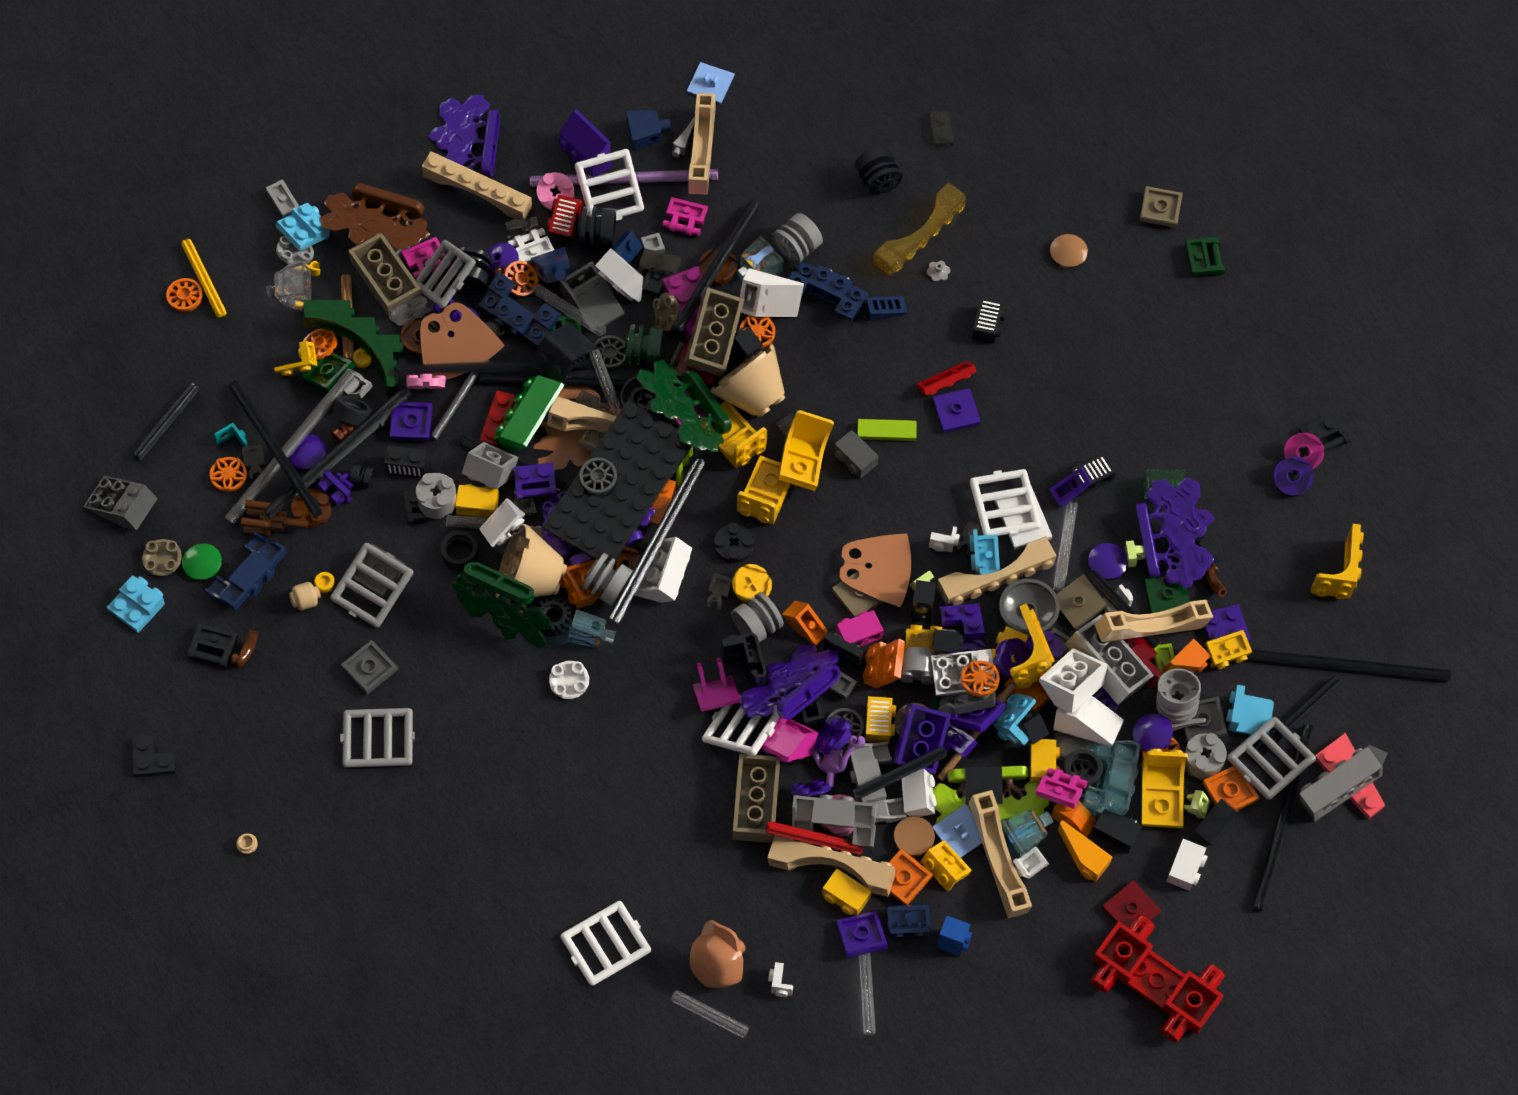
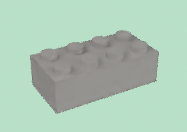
M1099 615L1076 631L1065 644L1070 650L1074 648L1108 664L1106 681L1102 687L1119 705L1140 690L1154 675L1123 639L1101 642L1094 625L1102 617V615Z
M1368 747L1364 750L1359 748L1348 761L1345 759L1335 765L1336 769L1330 773L1328 771L1324 772L1318 777L1317 782L1314 784L1308 783L1301 788L1302 792L1299 793L1300 803L1314 822L1382 776L1383 766Z

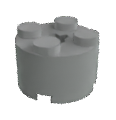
M427 473L416 486L417 504L425 516L432 519H441L455 510L457 495L452 478L441 473Z
M907 647V651H904L901 682L913 683V680H919L925 685L933 684L931 655H938L939 653L935 651V654L930 653V648Z
M1213 733L1198 734L1189 740L1184 753L1188 754L1185 771L1192 777L1204 780L1222 770L1227 751L1224 743L1217 735Z

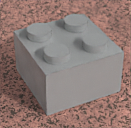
M483 442L468 452L462 474L468 476L473 481L484 483L488 488L498 489L513 477L514 467H516L519 457Z

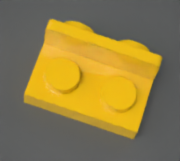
M910 625V628H906L905 651H907V647L930 648V653L935 654L937 650L932 649L934 628L942 629V627L930 626V630L922 629V625ZM937 651L939 654L946 653V651Z
M1244 630L1205 643L1207 651L1211 655L1212 663L1210 667H1217L1218 670L1229 666V662L1236 661V663L1243 662L1252 653Z
M945 840L930 848L921 860L925 868L933 874L946 891L951 890L955 883L968 876L972 871Z

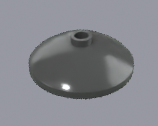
M1021 579L1011 583L1003 591L999 610L1003 621L1008 627L1030 635L1019 607L1026 603L1029 610L1034 609L1043 632L1055 624L1059 615L1060 604L1056 593L1046 583L1036 579Z

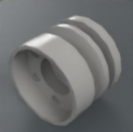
M796 213L786 222V225H782L772 234V240L777 250L793 264L800 263L803 258L809 255V252L814 251L823 243L818 227L802 213Z
M603 553L587 573L582 589L587 591L591 584L595 585L591 594L594 595L599 589L603 590L600 600L612 606L632 575L633 570L623 564L617 570H614L615 559L612 558L609 564L606 565L605 561L609 555Z
M762 592L755 594L754 598H749L748 605L742 603L731 611L732 619L742 635L756 634L759 643L767 638L766 631L772 634L775 632V629H780L784 624L774 603Z
M1172 669L1165 672L1158 681L1156 698L1158 713L1172 723H1184L1195 717L1199 708L1201 683L1198 677L1185 669Z

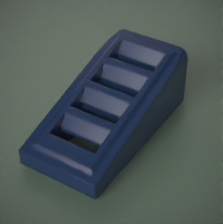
M903 296L866 298V308L870 321L907 314ZM896 303L900 304L901 309H897ZM888 304H892L893 309H889Z

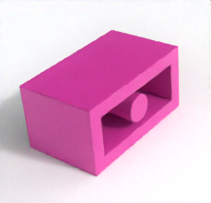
M874 610L861 612L852 619H843L837 624L836 633L841 635L845 641L850 644L856 643L860 647L882 639L884 631Z

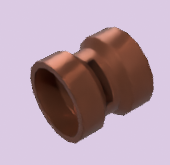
M343 422L339 429H334L331 432V436L339 444L356 428L352 424Z

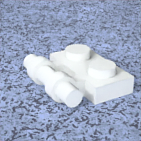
M543 228L530 230L528 234L523 236L517 235L514 239L507 241L513 247L517 246L515 249L519 254V261L532 264V257L554 250L548 236L540 239L541 236L545 235Z

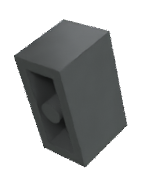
M853 430L835 443V457L840 462L843 461L853 475L856 474L860 479L878 465L879 456Z

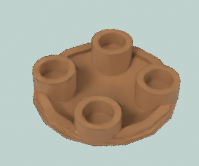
M1071 234L1060 235L1051 243V256L1060 268L1066 269L1078 266L1086 261L1088 249L1086 243L1078 236Z

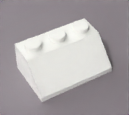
M677 537L663 539L664 541H662L659 549H657L658 551H656L657 553H655L656 555H654L655 557H653L651 565L645 571L646 573H644L645 575H643L644 577H642L643 579H641L639 587H636L638 589L634 591L635 596L661 603L675 601L692 551L690 546Z
M1073 648L1041 676L1039 682L1055 706L1072 714L1105 684L1108 664Z

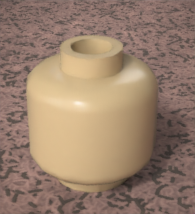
M310 582L293 586L292 592L289 593L292 606L294 608L297 607L300 611L315 607L318 604V598H321L318 587H314Z

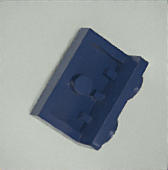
M626 230L611 249L629 264L643 246L631 230Z
M929 904L887 906L889 934H893V937L906 936L905 933L924 936L926 932H931Z

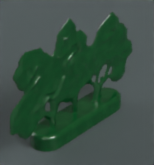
M664 360L654 362V373L640 369L637 380L645 389L656 394V398L651 400V411L658 414L662 413L669 419L677 418L681 421L678 429L681 442L692 445L701 451L708 449L711 452H718V445L723 444L724 441L722 434L729 433L732 424L730 418L699 374L693 369L686 370L682 373L681 381H679L677 378V368L667 364ZM685 390L688 392L690 397L684 393ZM694 405H697L704 417L695 412ZM703 422H706L707 428L705 430L701 428Z
M477 562L466 564L464 574H458L457 581H451L452 588L457 592L458 600L465 607L471 617H483L486 613L491 614L493 623L497 628L501 629V633L506 640L516 639L517 633L520 632L528 643L537 648H542L543 645L547 644L540 630L550 629V618L545 616L540 607L533 606L529 608L526 606V604L534 600V589L531 586ZM476 588L482 589L479 594H476L474 590ZM486 589L499 594V596L494 597L490 595Z

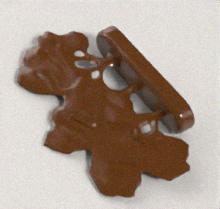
M361 183L356 184L351 192L352 197L356 201L350 200L347 194L343 192L328 195L324 204L332 212L319 218L324 229L338 231L348 228V237L355 245L382 233L395 250H400L407 246L418 244L421 239H425L430 235L426 230L427 221L420 218L425 210L421 202ZM365 204H368V205H371V206H374V207H378V208H376V209H375V208H366V207H365ZM384 209L398 215L389 217L385 216L382 211ZM400 218L406 221V226L400 224Z

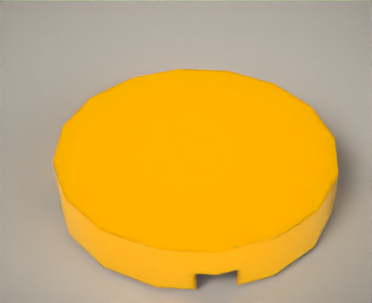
M748 564L741 567L734 574L732 587L736 596L748 603V599L754 598V595L758 592L769 596L772 589V581L764 568Z

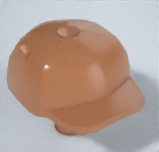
M709 920L705 923L701 935L692 944L690 969L696 978L708 988H727L741 981L743 975L742 954L745 953L746 946L741 939H738L733 930L713 920Z

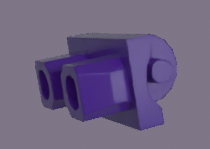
M326 469V472L324 471L323 478L317 483L319 490L326 493L332 488L335 492L330 495V499L336 506L344 501L347 503L352 501L350 497L351 491L349 490L353 486L350 483L351 475L349 473L342 475L338 472L334 476Z

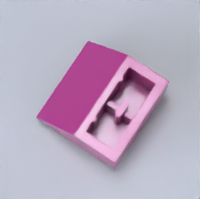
M779 718L773 728L775 730L771 737H767L761 747L764 749V752L774 754L784 762L803 759L813 755L818 732L792 719Z

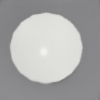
M565 661L552 667L549 684L551 690L557 696L563 699H573L586 691L589 685V675L581 662Z

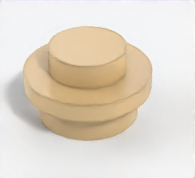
M247 833L238 838L236 845L241 853L250 854L256 850L258 842L254 835Z

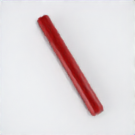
M768 821L765 827L768 834L819 846H827L831 849L861 855L863 851V846L853 845L851 840L772 821Z

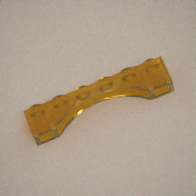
M948 182L936 194L934 211L925 225L905 238L886 241L874 253L873 263L889 276L894 272L900 271L903 263L911 260L919 248H924L928 240L932 236L935 237L944 224H949L953 216L964 209L966 195Z

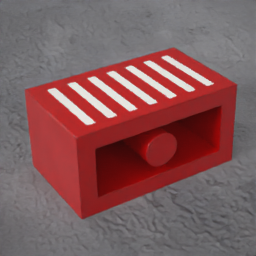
M558 194L557 199H554L552 204L553 216L549 217L547 223L549 232L573 239L583 202L579 199Z

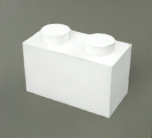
M925 769L918 770L902 778L904 813L909 817L935 814L936 798L933 794L935 781L934 777Z
M1183 839L1166 882L1190 891L1192 884L1196 886L1201 875L1197 873L1199 866L1203 868L1208 857L1204 855L1206 848Z

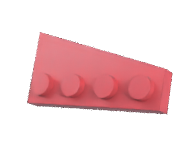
M1346 733L1315 755V761L1325 772L1328 771L1330 773L1336 769L1335 765L1344 759L1348 761L1353 757L1352 754L1355 752V749ZM1373 782L1349 798L1368 820L1385 806Z

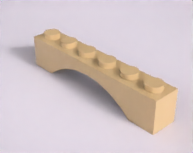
M697 93L693 149L688 178L689 194L708 195L716 94Z
M432 151L422 165L423 177L438 184L451 185L472 192L492 203L507 216L524 223L532 209L531 197Z
M557 396L549 411L547 425L563 431L589 429L606 433L616 419V416Z
M1044 536L1029 542L1017 560L999 571L982 575L954 572L939 578L937 589L946 606L960 605L966 599H975L986 591H995L1001 585L1011 584L1021 577H1030L1036 571L1051 568L1055 564L1056 554L1047 537Z
M1199 600L1151 614L1138 615L1125 613L1124 611L1104 613L1094 625L1101 642L1202 629L1213 618L1207 600Z
M993 791L975 794L971 797L969 806L1007 917L1012 918L1026 914L1031 909L1032 904L1026 887L1021 881L1010 857Z
M776 835L767 857L769 866L788 871L810 864L834 866L855 876L866 888L872 891L871 893L889 897L896 875L895 867L888 862L881 861L879 863L872 861V859L866 856L856 857L846 851L837 852L827 846L818 847L810 843L799 842Z

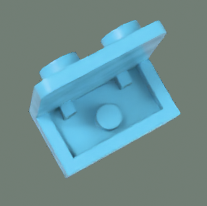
M973 529V535H969L970 549L975 551V554H971L972 571H976V575L999 571L998 534L978 536L977 529Z
M1237 685L1235 691H1231L1229 699L1232 707L1231 710L1228 709L1226 721L1229 722L1228 731L1252 735L1272 718L1274 702L1269 699L1245 695V686Z
M1019 693L1010 696L1006 704L1007 709L991 723L998 730L997 735L1004 741L1008 739L1013 744L1020 743L1025 745L1029 738L1017 725L1033 707L1036 700Z

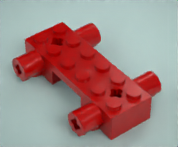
M1138 915L1129 928L1118 921L1094 954L1092 961L1100 967L1091 978V984L1099 991L1108 993L1116 980L1119 979L1167 1013L1170 1017L1160 1029V1032L1174 1043H1178L1187 1029L1197 1035L1224 996L1216 990L1225 977L1222 970L1218 969L1215 965L1207 964L1199 977L1191 971L1184 974L1152 951L1154 945L1146 941L1155 928L1152 921L1145 916ZM1192 1001H1195L1196 1005H1192L1190 1003Z

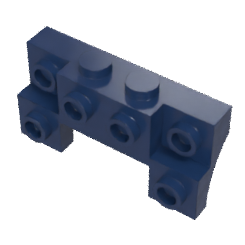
M801 261L796 271L792 272L788 278L804 283L802 295L808 288L807 292L836 305L834 314L849 318L850 322L864 307L866 298H869V293L853 286V281L847 276L839 275L830 268L820 265L816 268Z
M499 272L488 286L489 291L478 306L494 317V321L501 327L505 325L510 328L509 332L514 336H521L536 347H539L543 338L551 332L561 314L546 303L542 305L536 315L508 297L516 284Z
M257 532L254 538L247 545H244V550L249 552L250 555L229 577V582L217 575L214 583L205 589L206 594L220 604L224 603L235 612L246 599L250 600L253 596H256L266 581L272 579L275 573L274 567L287 554L284 546L276 541L265 538Z

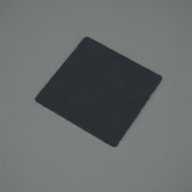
M1002 767L965 768L967 805H969L973 795L990 790L993 791L996 803H1003Z

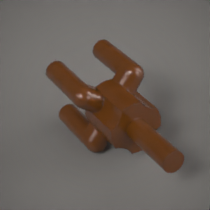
M245 500V508H248L247 516L260 518L259 520L242 518L243 534L255 535L257 532L262 536L269 537L272 534V530L283 532L285 526L308 528V521L286 518V512L280 511V513L277 511L278 514L274 515L273 519L266 517L264 510L272 503Z

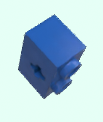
M946 916L939 934L937 948L961 956L962 950L967 951L971 940L972 932H969L971 924Z

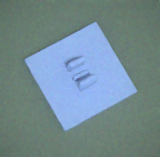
M700 62L687 89V93L696 96L697 93L716 94V103L721 104L735 74Z
M966 804L932 827L941 841L945 840L960 858L982 844L972 812Z

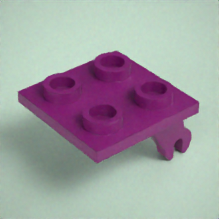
M721 658L716 659L720 680L708 683L705 682L701 662L697 663L700 683L692 685L701 712L741 702L732 675L725 677Z

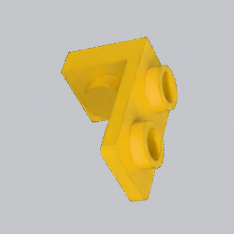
M308 341L299 342L300 348L298 353L302 362L275 367V372L282 374V376L293 375V371L307 372L311 370V367L318 366L314 343Z

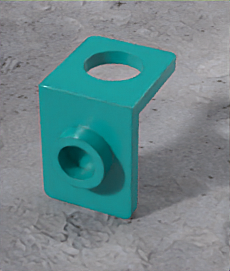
M234 423L214 434L217 444L235 435L244 449L249 451L246 434L242 429L238 430ZM228 432L224 437H220L223 433Z

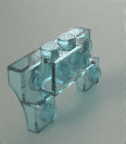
M1131 740L1114 741L1111 747L1095 742L1093 752L1101 760L1106 761L1107 766L1102 789L1089 785L1085 790L1083 806L1100 813L1104 809L1122 816L1127 813L1130 799L1135 792L1133 783L1138 775L1136 767L1140 751L1139 743Z

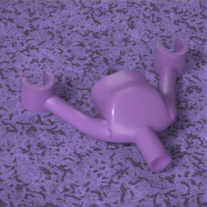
M851 736L849 739L850 745L845 753L843 750L836 751L833 749L829 751L831 754H823L822 759L818 749L814 747L813 757L816 765L822 772L827 773L826 783L831 787L834 785L835 774L844 772L846 769L847 761L854 748L862 747L865 744L864 737L859 736L856 743L857 737Z

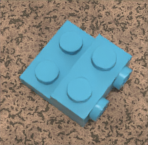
M309 203L293 209L292 215L276 223L278 230L299 251L329 238L331 231L321 226L319 220L321 216L319 215L318 208L311 206Z
M132 575L119 589L120 594L107 606V609L139 633L165 605L162 597L163 593L156 587L153 589L147 586L148 582L141 576L136 578Z

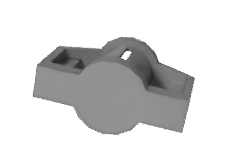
M354 371L355 378H352L351 384L348 383L346 385V390L343 388L344 391L341 394L362 399L373 386L370 381Z

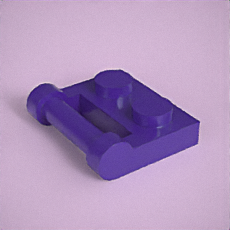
M553 462L514 467L517 500H523V497L550 494L551 496H557ZM547 484H550V487H541V488H532V489H524V490H522V487H529V486H538V485H547Z

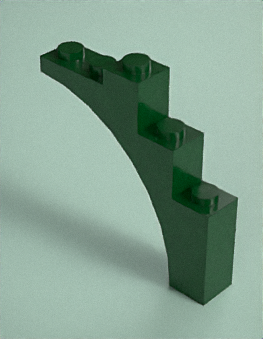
M304 300L302 306L303 326L330 330L357 344L371 357V360L377 367L383 381L385 395H393L394 389L398 388V376H394V371H396L400 353H403V342H400L399 335L379 334V325H375V317H354V307H351L350 300Z

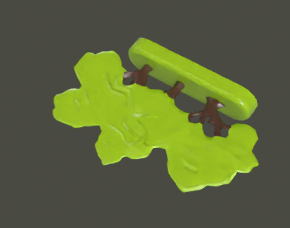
M1026 766L1002 767V781H1005L1006 789L1002 792L1003 803L997 804L1000 820L1010 818L1008 821L1015 829L1020 828L1016 826L1020 825V823L1022 826L1026 825L1022 822H1024L1026 815L1031 814L1029 812L1033 810L1038 820L1041 821L1040 818L1045 816L1044 808L1049 806L1050 801L1036 796V789L1039 786L1037 782L1031 781L1024 788H1019L1013 784V781L1024 780L1029 777V769ZM965 769L947 771V779L950 783H961L957 790H952L941 783L934 787L933 794L936 798L934 809L941 813L935 825L966 804ZM1011 789H1013V792L1017 791L1021 796L1020 800H1016L1012 796ZM1022 791H1026L1027 795L1024 796ZM960 792H962V798H961V799L958 797V794H959ZM1008 792L1009 796L1005 798L1004 795Z

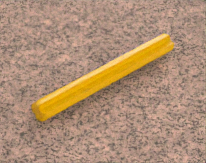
M191 239L183 240L181 242L182 247L218 318L225 316L226 310Z

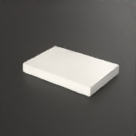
M1033 489L1032 492L1041 527L1035 530L1018 532L1016 536H1010L1009 538L1014 550L1024 548L1029 542L1044 536L1048 540L1052 539V534ZM1025 495L994 500L998 509L1027 505ZM1030 512L1001 517L1005 527L1032 522Z

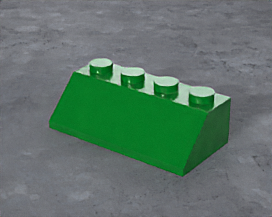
M539 375L532 379L528 378L523 385V392L515 397L513 408H510L505 413L503 424H500L495 429L494 433L496 435L493 441L510 454L527 447L564 387V384Z

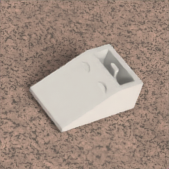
M610 248L595 265L600 270L598 274L630 301L635 299L637 302H640L643 276Z
M749 268L743 278L740 298L744 299L741 313L755 317H797L804 283Z
M507 498L479 529L492 547L500 546L511 537L509 532L518 529V526L525 521L523 519L525 513Z
M991 649L931 655L936 695L959 696L964 693L969 694L961 683L962 671L972 661H987L993 664ZM966 683V685L973 690V684Z
M1091 696L1072 714L1058 707L1053 730L1112 747L1124 719Z

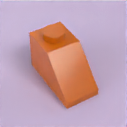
M669 480L653 504L655 514L651 516L649 523L659 525L676 494V481Z
M794 601L782 613L791 628L811 644H815V646L821 642L828 632L808 603Z
M1193 639L1162 671L1165 673L1172 669H1185L1193 674L1197 670L1201 672L1208 665L1206 660L1211 655Z
M1078 801L1075 809L1057 803L1051 815L1058 822L1065 821L1086 838L1097 822L1080 801Z

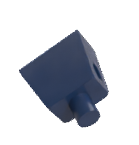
M655 110L626 111V121L633 151L660 143L661 131L671 130L670 120H659Z
M565 247L531 258L538 278L545 283L561 281L572 273Z

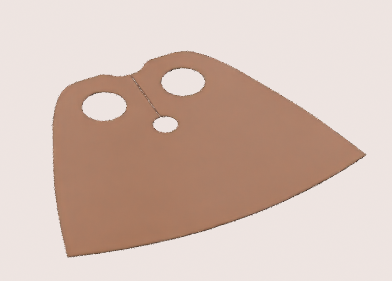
M452 303L446 306L442 313H432L423 318L421 322V350L425 366L426 364L431 366V363H435V365L436 363H442V365L443 363H447V365L452 363L453 365L455 362L457 364L458 362H464V364L465 362H469V364L470 362L482 363V361H487L504 347V344L494 332L470 309L460 303ZM453 310L461 312L462 318L459 322L451 321L449 316ZM431 321H437L440 324L438 332L432 333L428 330V324ZM449 331L454 332V336L451 338L448 336ZM435 372V375H434V373H433L432 378H434V376H446V380H448V379L457 377V376L462 375V374H461V373L458 374V372H457V374H456V373L453 374V372H452V374H451V372H450V374H448V372H447V374H446V372H445V374L442 373V375H441V372H440V375H439V374L436 375V372Z
M884 535L861 539L844 545L842 558L845 563L840 568V579L845 584L862 593L901 607L908 589L911 573V551L908 535ZM853 548L859 549L861 557L858 559L851 558L849 551ZM871 563L872 568H866L865 564ZM856 569L859 572V577L857 579H850L847 576V571Z

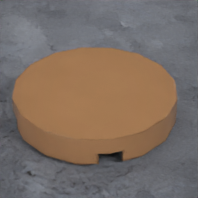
M917 816L901 820L896 826L893 835L898 851L903 849L911 857L925 855L933 847L935 840L934 829L931 824Z

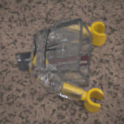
M313 261L308 265V263L290 262L282 270L275 273V284L266 287L268 296H275L283 305L302 311L303 301L311 300V275H320L319 263Z

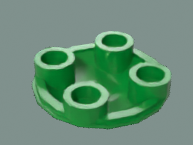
M197 544L192 546L185 552L182 558V567L191 580H205L220 573L222 557L219 550L212 545Z

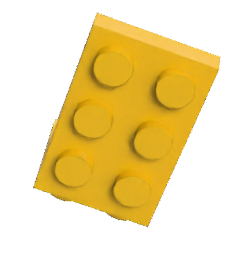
M725 401L721 404V407L730 418L732 428L729 433L722 434L724 441L723 444L718 445V449L737 468L740 465L747 464L751 457L755 454H761L766 449L767 430L763 427L755 431L730 403ZM703 422L701 424V428L703 430L707 428V426L705 425L706 422Z
M801 410L796 412L786 434L778 480L813 491L816 490L823 453L834 425L832 420Z
M760 455L744 492L739 491L737 495V511L747 517H755L763 523L774 524L791 486L790 483L778 480L780 462Z
M1352 524L1345 540L1343 572L1335 575L1317 574L1311 587V593L1321 597L1335 596L1338 599L1351 597L1354 588L1357 586V580H1360L1361 568H1358V563L1362 560V550H1359V546L1362 544L1364 533L1360 532L1361 524Z
M1026 603L1019 607L1032 637L1034 649L1026 662L1010 669L1017 688L1030 687L1053 667L1052 663H1055L1034 609L1029 610Z
M1151 749L1146 752L1142 761L1141 826L1183 828L1184 770L1188 759L1187 753H1183L1181 750L1162 752L1161 749Z

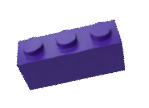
M575 109L559 131L558 143L560 148L566 151L574 162L591 159L601 153H611L610 141ZM611 161L583 168L584 172H588L594 178L610 169Z
M907 703L892 763L904 765L928 752L943 747L951 714ZM939 760L922 769L936 774Z

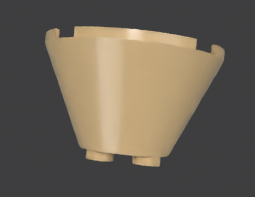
M771 343L762 348L758 354L752 355L718 382V387L715 388L713 386L710 389L713 395L752 416L756 415L759 417L766 414L770 410L769 406L771 404L777 405L785 399L774 345Z
M522 523L518 526L520 531L518 533L514 532L509 540L499 572L531 586L534 589V597L556 595L560 588V577L565 575L567 565L563 564V558L533 529Z

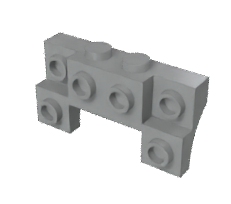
M887 741L865 743L862 747H855L850 755L852 771H849L851 783H855L856 788L880 777L879 765L892 763ZM885 788L861 799L855 797L856 802L877 804L875 823L881 821L890 823L907 818V815L904 813L902 797L886 800Z
M820 794V798L794 795L792 826L810 831L814 830V824L854 828L853 845L874 847L877 804L853 802L851 797H840V800H834L831 795Z

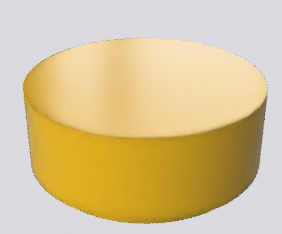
M361 348L353 353V362L357 367L366 368L372 363L371 357Z
M321 572L315 577L314 584L315 587H318L319 592L328 593L333 590L335 581L332 574Z

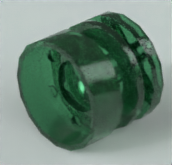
M631 324L625 341L626 364H632L633 357L636 356V365H640L642 357H645L646 366L654 367V362L660 361L662 358L664 328L651 326L649 334H645L644 325H640L639 333H636V324Z

